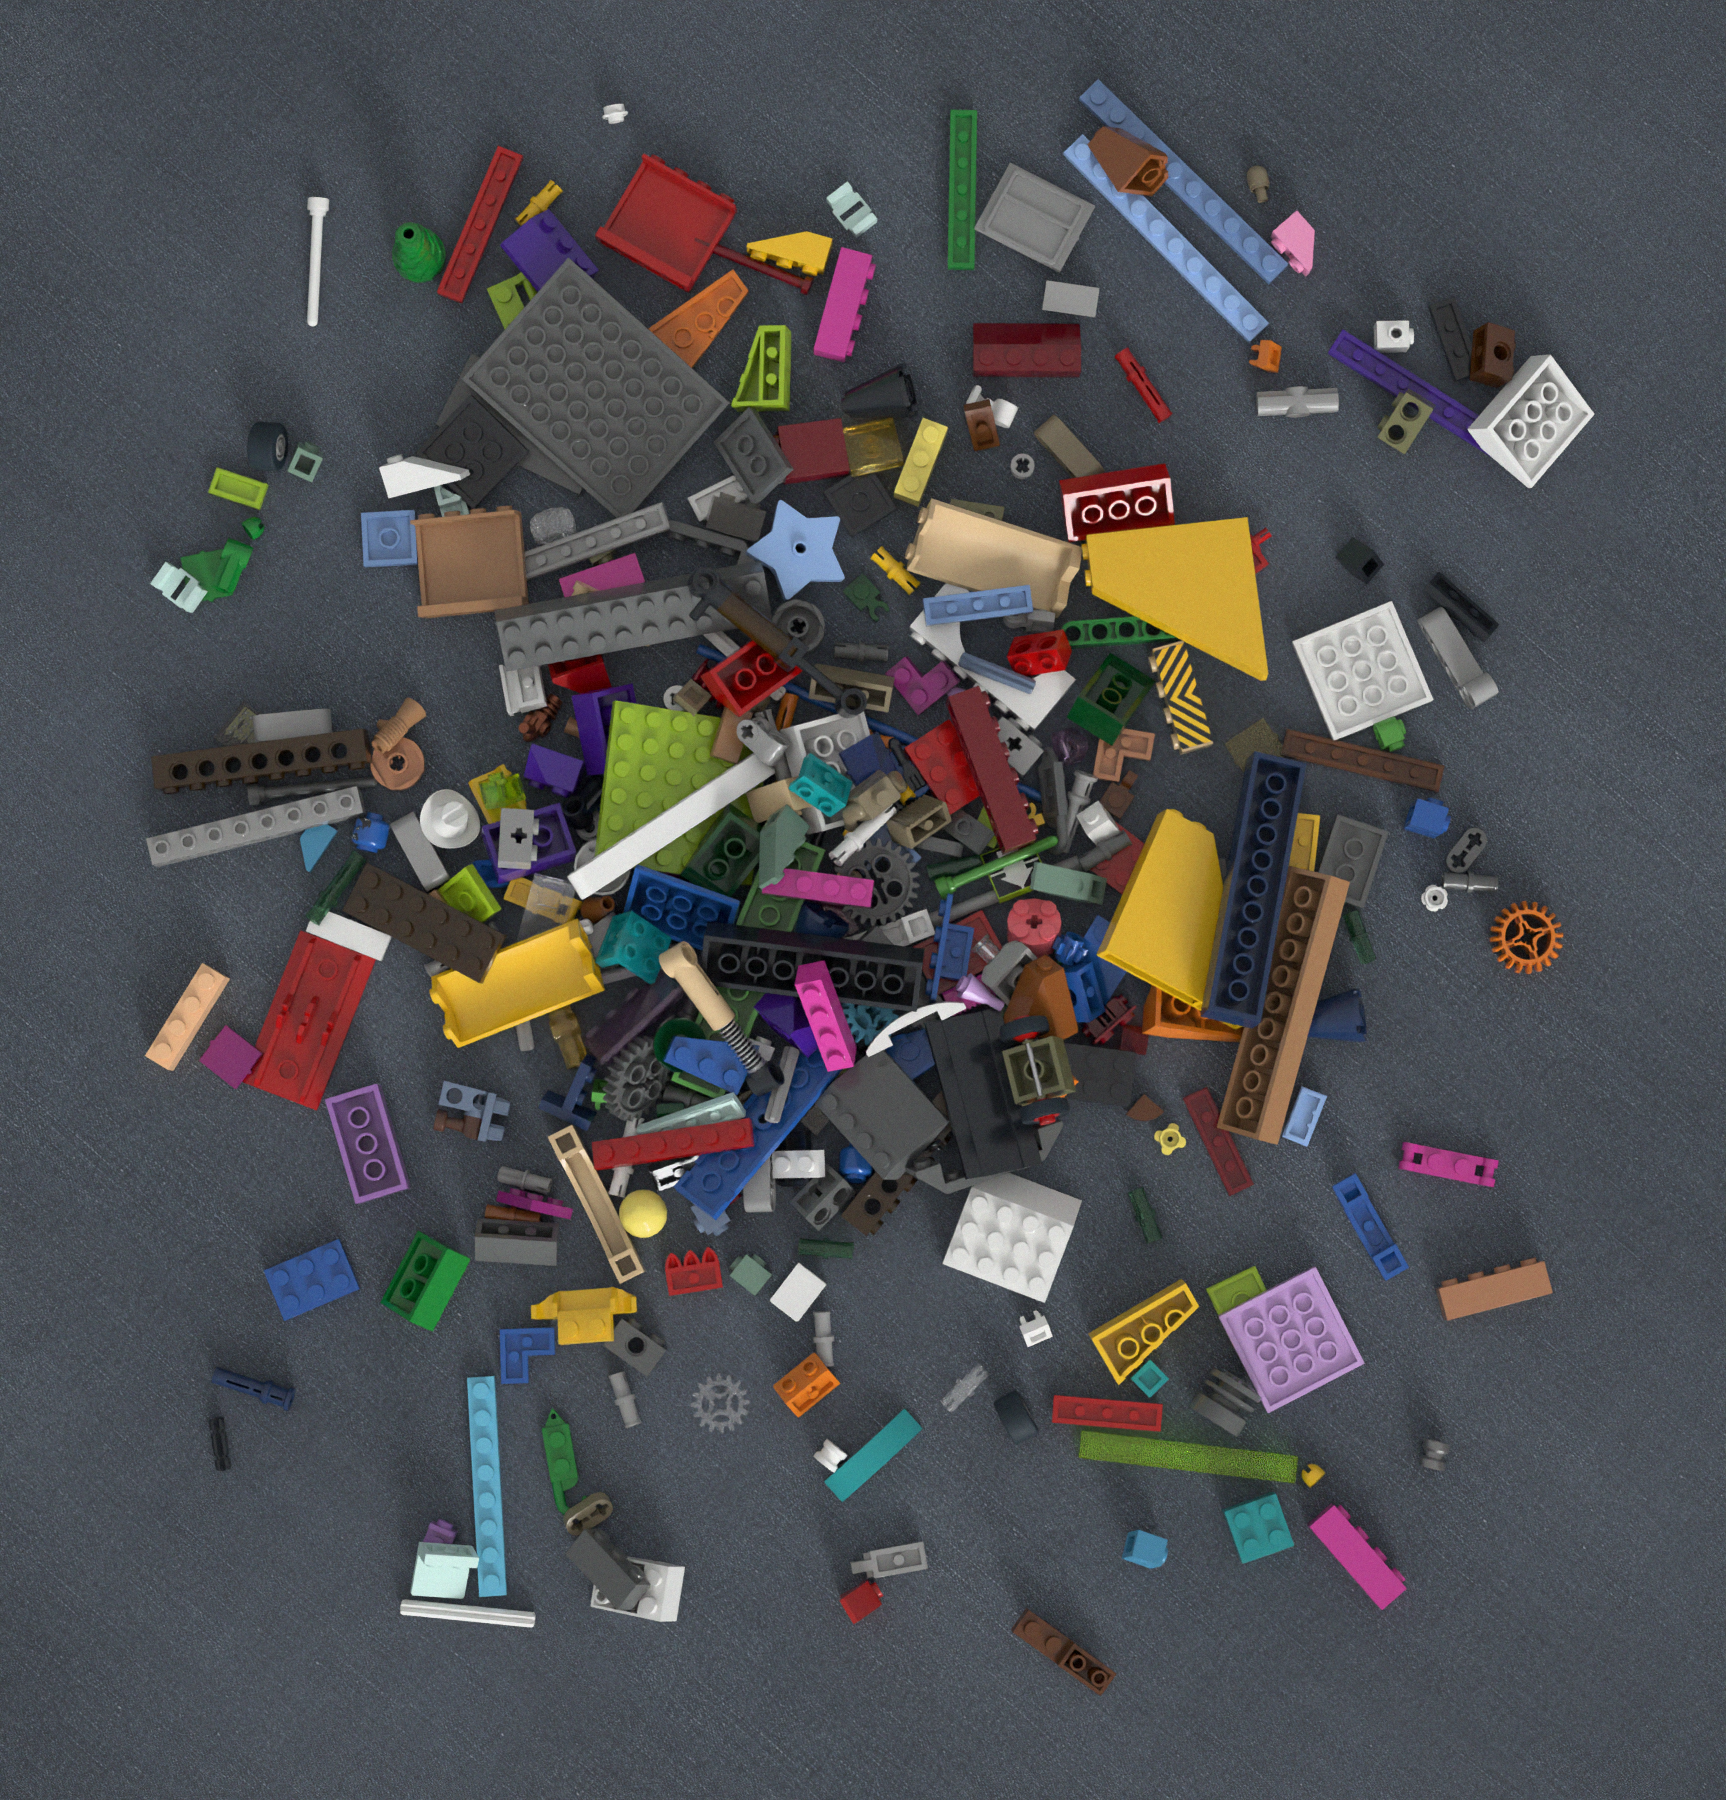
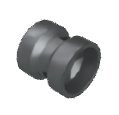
M1424 1438L1422 1447L1426 1455L1419 1457L1418 1465L1445 1471L1446 1462L1442 1457L1449 1453L1451 1445Z

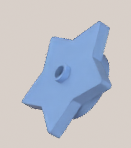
M779 500L776 504L771 532L745 552L747 556L755 561L761 560V564L770 569L776 578L785 602L790 600L809 582H842L845 578L832 549L840 517L806 518L782 500ZM795 547H800L803 553H798Z

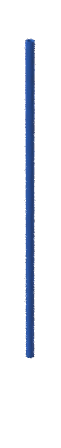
M701 643L696 651L697 654L717 663L726 658L723 653ZM787 682L783 685L786 693L797 695L802 700L838 714L835 709V703L809 699L810 691L793 683ZM865 715L868 728L885 736L895 737L906 745H910L919 739ZM1018 782L1016 786L1019 794L1024 792L1026 797L1042 803L1041 791Z

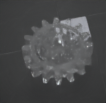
M717 1374L715 1381L708 1376L706 1377L708 1384L705 1386L699 1383L700 1393L693 1392L692 1396L697 1398V1402L691 1403V1407L698 1409L693 1416L694 1418L701 1416V1427L706 1423L710 1424V1432L715 1427H719L720 1433H724L725 1426H728L733 1431V1423L735 1421L739 1424L743 1423L740 1415H748L749 1411L743 1408L744 1405L750 1404V1400L743 1399V1395L748 1391L747 1389L739 1390L740 1380L735 1384L731 1383V1375L726 1380H722L721 1374ZM724 1385L728 1388L725 1392H716L711 1387ZM729 1394L725 1402L727 1409L720 1408L712 1413L711 1411L716 1404L714 1398L721 1399ZM735 1394L739 1400L737 1411L732 1407V1397ZM703 1396L709 1400V1410L706 1413L702 1407ZM716 1415H725L729 1420L718 1422L714 1421L713 1418Z

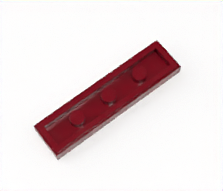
M1208 1087L1182 1098L1228 1196L1254 1185L1229 1131L1217 1128L1220 1112Z

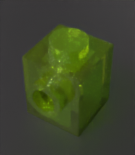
M503 771L488 775V781L479 784L486 810L506 807L526 799L519 773L505 776Z

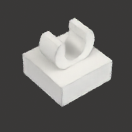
M1037 1310L1033 1311L1035 1316L1033 1321L1026 1322L1024 1316L1020 1317L1022 1325L1019 1327L1027 1347L1053 1337L1045 1316L1041 1317Z

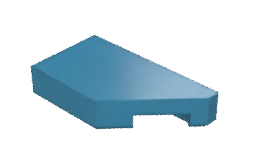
M328 824L306 829L300 837L305 867L310 873L338 832Z

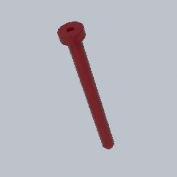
M698 238L694 239L695 242L706 245L708 247L710 246V243L705 242ZM719 244L716 245L713 254L800 288V293L806 296L809 294L814 278L807 276L805 279Z

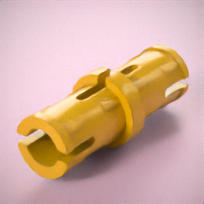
M550 180L536 197H531V203L515 218V221L522 226L532 217L548 210L547 208L563 190L557 184L555 185L554 181Z
M881 546L877 551L884 560L876 553L870 559L888 574L887 577L890 580L894 579L908 595H911L915 590L907 582H910L916 589L921 582L904 568L905 564L901 561L897 562Z

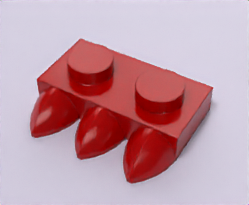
M707 1247L704 1251L702 1263H700L697 1255L691 1250L686 1253L683 1266L678 1257L673 1253H670L667 1257L665 1272L669 1296L723 1288L720 1263L716 1253L710 1247Z

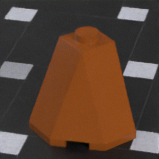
M1103 126L1087 144L1118 192L1153 196L1168 179V171L1165 166L1168 163L1167 155L1121 128Z
M1044 955L1024 966L1003 1020L1004 1024L1014 1021V1018L1019 1016H1046L1050 1031L1040 1037L1055 1036L1064 1040L1078 1033V1025L1064 968L1049 956Z

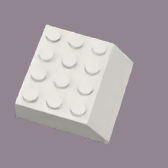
M1011 1173L972 1185L942 1264L1045 1303L1074 1227L1082 1200Z

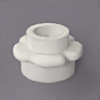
M624 104L609 105L603 108L604 115L602 118L608 120L609 124L620 123L624 121L628 111H625Z
M1430 885L1425 889L1421 900L1428 910L1438 911V909L1446 907L1448 894L1441 886ZM1433 896H1437L1436 901L1432 899Z

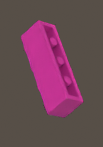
M841 247L816 338L814 355L844 363L847 356H852L855 341L851 340L854 330L859 331L862 315H859L858 312L860 305H866L869 290L865 289L867 279H873L876 264L872 263V255Z
M784 868L783 872L785 875L776 885L771 883L762 889V894L768 896L871 909L874 880Z
M825 961L799 965L795 987L827 1071L854 1067L857 1047Z
M1331 1503L1307 1525L1373 1602L1383 1610L1407 1589L1402 1584L1406 1579L1395 1567L1392 1570L1389 1569L1384 1563L1387 1557L1377 1546L1374 1549L1366 1542L1369 1537L1359 1525L1354 1528L1348 1520L1351 1518L1349 1513L1341 1505L1336 1508Z

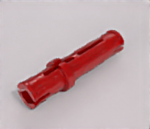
M1129 347L1116 354L1114 358L1117 359L1127 374V381L1133 383L1157 419V422L1161 423L1173 414L1172 411L1169 410L1145 374L1146 369L1144 366L1141 367Z

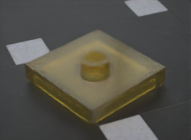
M893 417L843 428L852 477L904 466Z

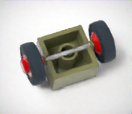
M1019 1016L1014 1018V1021L1000 1027V1035L1004 1043L1022 1042L1023 1044L1004 1050L1002 1053L1015 1104L1024 1106L1020 1109V1116L1023 1124L1047 1125L1055 1122V1119L1069 1114L1070 1107L1067 1098L1059 1096L1076 1092L1063 1039L1050 1036L1037 1041L1033 1040L1050 1031L1046 1016Z

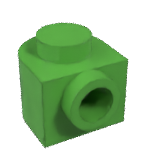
M1393 716L1373 724V731L1381 751L1389 748L1390 752H1393L1405 746L1403 740L1405 739L1406 730L1401 719L1396 720Z

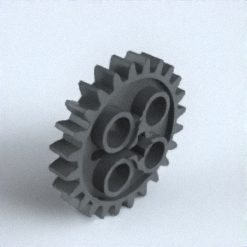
M877 838L875 845H872L868 839L865 842L866 847H863L859 852L855 851L844 862L842 867L837 866L834 869L840 873V876L850 877L851 872L859 868L865 872V879L872 880L864 865L865 860L869 861L877 878L882 877L883 879L880 882V887L888 903L883 904L877 889L874 887L873 894L876 895L877 902L871 909L843 906L842 911L845 912L851 909V919L860 915L861 924L867 918H870L871 926L875 925L876 919H880L884 926L886 925V917H890L893 922H896L895 913L898 912L905 916L904 905L910 908L913 907L908 899L909 897H918V895L912 892V888L920 887V884L913 882L912 878L919 876V873L911 872L910 869L916 863L906 862L910 854L907 852L900 855V845L892 850V841L888 840L885 846H882L880 838ZM886 857L889 860L888 869L882 872L876 870V859ZM891 881H898L901 884V891L895 896L889 895L886 890L888 883Z
M644 1035L642 1039L636 1037L635 1044L630 1041L628 1042L627 1050L621 1048L620 1058L614 1057L616 1064L608 1068L611 1071V1075L604 1079L608 1081V1084L603 1087V1091L607 1092L603 1097V1100L607 1101L605 1107L610 1109L609 1113L624 1121L627 1119L632 1122L634 1117L639 1120L642 1113L648 1115L649 1107H656V1099L662 1100L661 1092L667 1087L665 1085L666 1081L672 1079L668 1075L670 1070L664 1068L654 1055L653 1036Z

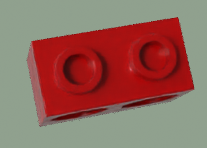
M1064 629L1014 637L1007 654V659L1012 670L1024 676L1066 670L1072 649Z

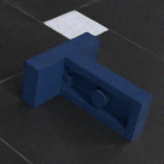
M587 1053L579 1066L566 1098L548 1090L538 1108L587 1131L593 1123L597 1112L582 1106L588 1093L584 1088L587 1082L592 1083L598 1069L594 1065L597 1057Z

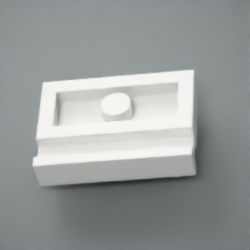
M499 665L506 708L510 716H514V713L520 711L524 713L547 706L540 665L506 672L505 666Z

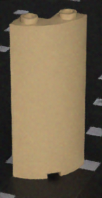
M932 498L927 508H921L917 522L920 524L913 544L909 543L905 553V559L909 560L907 571L973 592L1030 585L1033 610L1044 609L1055 613V618L1059 617L1067 605L1070 582L1080 569L1082 556L1080 546Z

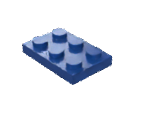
M340 1239L264 1270L284 1321L361 1289Z

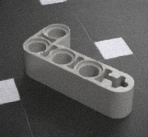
M1442 606L1417 620L1421 631L1469 709L1472 710L1498 694L1499 691L1494 680L1487 672H1482Z

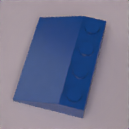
M637 864L623 913L633 911L667 934L672 940L677 942L686 941L692 947L703 950L707 922L735 925L740 901Z

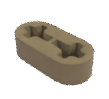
M596 1492L564 1514L563 1522L567 1531L572 1535H580L584 1529L593 1528L611 1515L613 1511L612 1503L605 1493ZM600 1503L603 1507L599 1509L596 1505ZM577 1518L581 1522L576 1524L573 1520Z

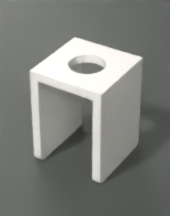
M798 1263L770 1301L793 1320L799 1321L826 1286V1283L801 1263Z

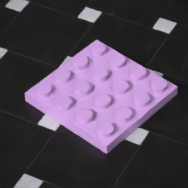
M1315 1266L1218 1315L1257 1394L1262 1397L1261 1402L1267 1413L1365 1364Z

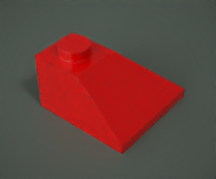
M602 654L548 664L554 684L578 693L612 687Z

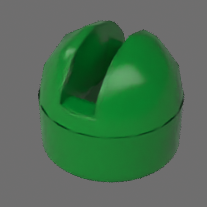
M258 517L248 518L241 523L245 532L253 541L260 537L265 529L264 524H260L262 520Z

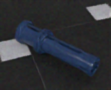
M216 1367L212 1377L213 1384L258 1397L263 1404L269 1402L283 1407V1410L287 1412L292 1406L296 1393V1388L291 1387L287 1389L275 1385L272 1380L266 1382L258 1381L220 1367Z

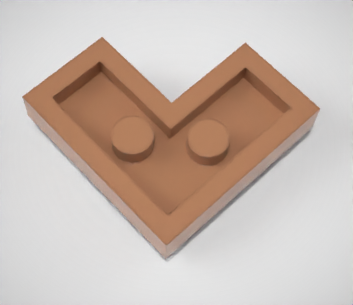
M1125 728L1113 746L1099 738L1093 775L1100 780L1119 783L1123 757L1150 761L1155 734Z

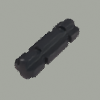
M223 1417L212 1418L209 1420L210 1431H213L211 1440L213 1453L217 1458L215 1460V1467L217 1471L231 1469V1460L227 1456L229 1454L227 1434L223 1429L226 1428L225 1420Z

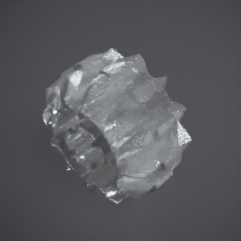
M551 507L548 510H542L541 513H536L530 520L531 533L536 544L545 545L576 533L574 517L570 509H564L563 507Z

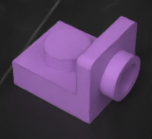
M445 1520L431 1521L423 1542L453 1544L458 1531L452 1529L453 1524Z

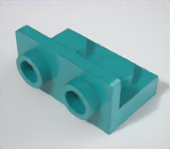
M809 753L803 759L799 777L790 783L789 790L828 817H832L847 805L853 782Z

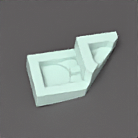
M441 485L434 486L442 517H444V512L460 511L461 515L469 514L467 503L462 500V497L442 488Z

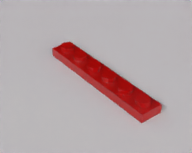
M500 146L497 147L438 287L437 294L463 304L523 161V155Z
M750 1118L592 1142L594 1169L597 1171L754 1147L753 1127Z

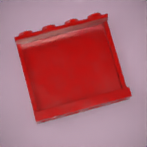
M643 153L641 156L643 162L605 226L599 227L595 234L596 240L621 256L690 293L712 256L716 245L719 244L737 213L736 205L733 204L735 201L724 193L717 195L710 191L712 188L703 181L698 180L694 182L688 178L689 175L677 167L673 170L665 166L666 162L654 154L649 157ZM698 238L700 240L710 243V246L708 247L706 245L695 242L694 239Z

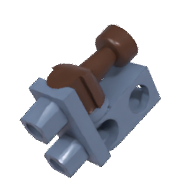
M447 1081L443 1082L439 1105L465 1110L463 1119L448 1117V1111L438 1109L433 1130L444 1132L445 1128L462 1132L468 1138L484 1142L488 1140H503L505 1127L491 1123L494 1113L508 1116L511 1102L499 1098L498 1094Z

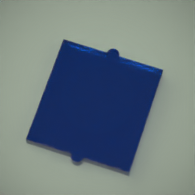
M878 731L838 753L847 770L846 775L851 777L855 787L878 769L886 775L891 771H898L889 754L890 749L885 747Z

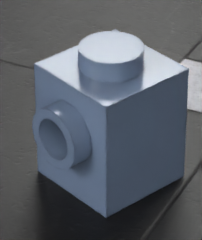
M696 1205L690 1207L696 1216L692 1221L700 1233L705 1231L707 1235L714 1233L715 1236H718L729 1229L727 1223L731 1219L725 1210L715 1221Z

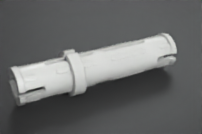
M896 808L884 810L874 819L862 822L853 832L847 833L844 836L845 840L829 853L831 860L836 857L837 859L833 862L838 866H842L855 851L859 852L864 847L863 844L897 813Z
M634 1117L632 1122L627 1120L623 1137L638 1135L637 1126L643 1124L644 1118L638 1120ZM632 1165L612 1168L614 1174L608 1194L625 1198L630 1174L633 1175L634 1172Z

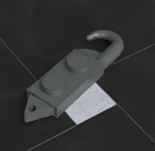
M1045 747L1042 764L1038 766L1043 818L1046 819L1050 827L1056 828L1058 844L1056 847L1053 846L1048 850L1053 855H1060L1064 852L1068 843L1066 824L1068 801L1065 793V774L1062 762L1058 761L1052 747Z

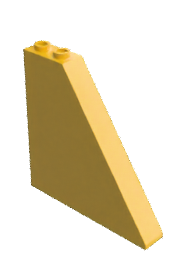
M1248 517L1086 535L1085 544H1081L1082 559L1088 560L1089 570H1084L1086 586H1091L1093 595L1260 681L1267 679L1268 666Z
M1166 809L1157 814L1096 954L1200 1011L1223 892V882L1214 834L1206 830L1203 824L1187 820L1181 812L1174 809ZM1222 1022L1235 1030L1243 1027L1239 1025Z

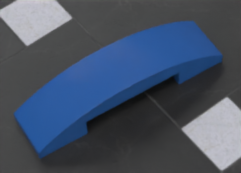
M1356 1173L1331 1186L1353 1229L1383 1279L1387 1281L1409 1268L1370 1202L1369 1196Z

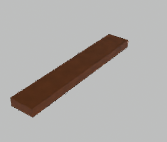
M1286 729L1280 756L1433 792H1439L1445 766L1347 742L1333 741L1330 738Z

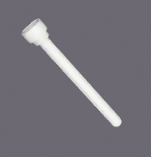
M309 197L307 203V210H310V215L312 216L307 323L312 327L318 323L323 217L329 211V199L322 197Z

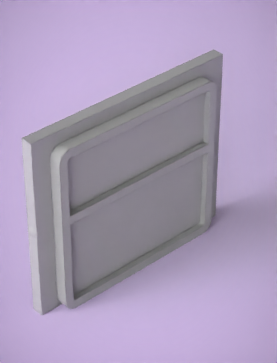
M1010 163L974 229L1060 273L1073 247L1079 240V236L1089 220L1095 205Z

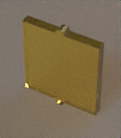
M1264 718L1224 744L1234 758V764L1238 765L1243 773L1246 760L1254 751L1281 758L1285 757L1281 755L1283 746L1277 739L1278 734L1273 733Z

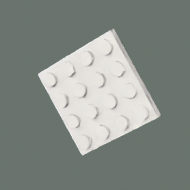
M1392 601L1292 641L1293 648L1333 741L1433 701V697Z

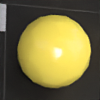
M636 1190L628 1194L622 1201L619 1208L620 1222L623 1228L632 1236L639 1238L651 1237L657 1234L666 1223L667 1208L665 1202L653 1191Z

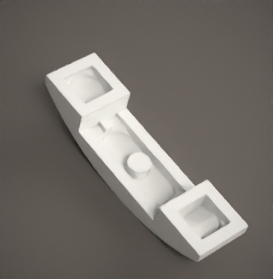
M927 909L896 920V922L879 926L887 938L894 945L907 946L935 934ZM867 931L844 939L858 940Z
M945 1001L918 1007L917 1012L908 1011L883 1028L870 1043L866 1053L870 1057L892 1046L893 1043L889 1034L935 1011L938 1012L941 1020H944L966 1009L964 1002Z

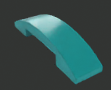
M904 1408L847 1462L829 1476L824 1483L843 1502L923 1428Z

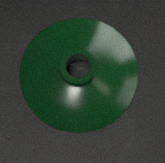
M674 1018L662 1024L657 1030L653 1041V1051L657 1061L667 1070L685 1072L662 1061L673 1036L706 1039L701 1027L694 1021L686 1018Z

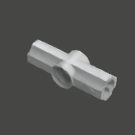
M1298 386L1284 389L1285 391H1261L1256 393L1257 416L1286 415V417L1297 418L1309 416L1310 413H1334L1339 410L1337 388L1309 389L1308 387Z

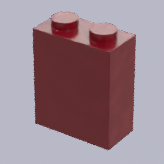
M841 418L778 426L775 435H772L793 467V470L783 479L784 485L844 477L850 471Z

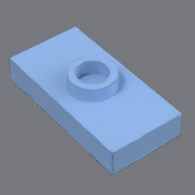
M1301 1086L1281 1137L1307 1147L1327 1096Z

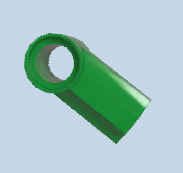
M228 537L211 587L222 593L232 595L242 570L247 566L253 547Z

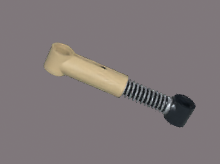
M682 941L660 954L659 962L663 971L669 977L677 980L714 1031L720 1030L719 1034H723L722 1038H726L725 1042H729L728 1046L731 1045V1049H734L733 1053H737L736 1057H740L739 1061H743L742 1065H746L745 1069L748 1072L746 1079L751 1091L761 1097L784 1084L785 1079L781 1068L776 1062L772 1060L767 1061L761 1057V1054L758 1053L752 1042H749L750 1038H746L747 1034H744V1030H741V1026H738V1023L735 1022L736 1019L734 1017L736 1014L698 964L697 955L692 946L686 941Z

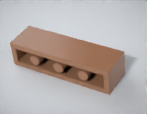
M1536 1257L1521 1260V1266L1510 1268V1265L1506 1264L1495 1267V1273L1484 1275L1483 1271L1468 1274V1280L1458 1282L1457 1278L1441 1281L1442 1287L1435 1289L1443 1319L1448 1321L1553 1293L1545 1262H1537Z

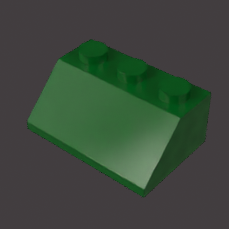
M417 1231L380 1303L409 1322L433 1332L460 1278L465 1272L470 1258L423 1232Z

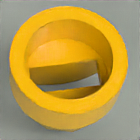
M1316 1464L1307 1465L1311 1469L1309 1473L1302 1469V1479L1309 1488L1314 1486L1325 1475V1472Z

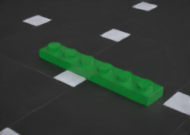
M950 110L948 270H974L977 110Z

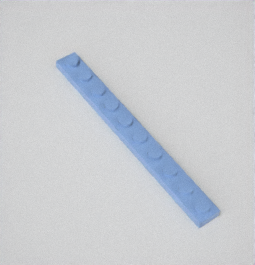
M1082 134L1064 151L1063 155L1248 343L1254 340L1269 325L1264 317L1143 195L1123 193L1116 190L1087 145L1090 141Z

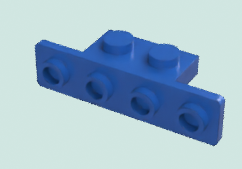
M949 893L945 900H940L938 916H942L941 927L936 926L934 942L938 943L937 953L932 952L929 968L934 969L933 978L927 979L925 995H930L929 1003H935L940 978L959 981L962 976H967L974 928L949 924L953 894Z

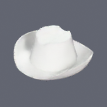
M449 789L439 790L433 793L423 805L420 815V826L423 834L432 844L441 848H460L470 844L480 832L478 813L471 802L458 792Z

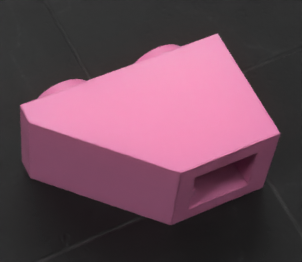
M1296 211L1273 230L1271 243L1280 254L1284 252L1288 256L1290 266L1298 274L1302 272L1306 277L1313 265L1315 230Z

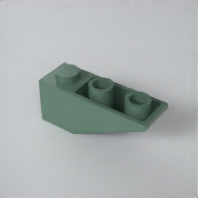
M788 805L771 814L760 831L759 887L761 889L771 883L776 885L784 877V868L795 859V850L806 840L804 835L810 826Z
M1034 862L1030 889L1074 902L1102 905L1107 878Z

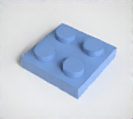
M415 510L361 513L363 565L365 568L418 565L415 525L410 524V520H416Z

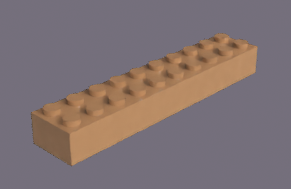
M1293 866L1288 867L1261 1023L1253 1029L1244 1027L1217 1128L1278 1145L1349 888V881Z

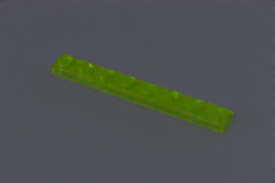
M1081 1430L1078 1458L1287 1483L1296 1482L1298 1464L1297 1455Z

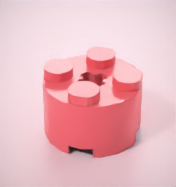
M1036 898L1018 900L1013 905L1007 919L1008 943L1011 941L1022 942L1037 958L1053 953L1055 949L1052 946L1057 936L1061 937L1062 924L1056 905L1052 901Z

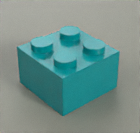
M1272 1491L1222 1509L1242 1564L1294 1546L1275 1492Z

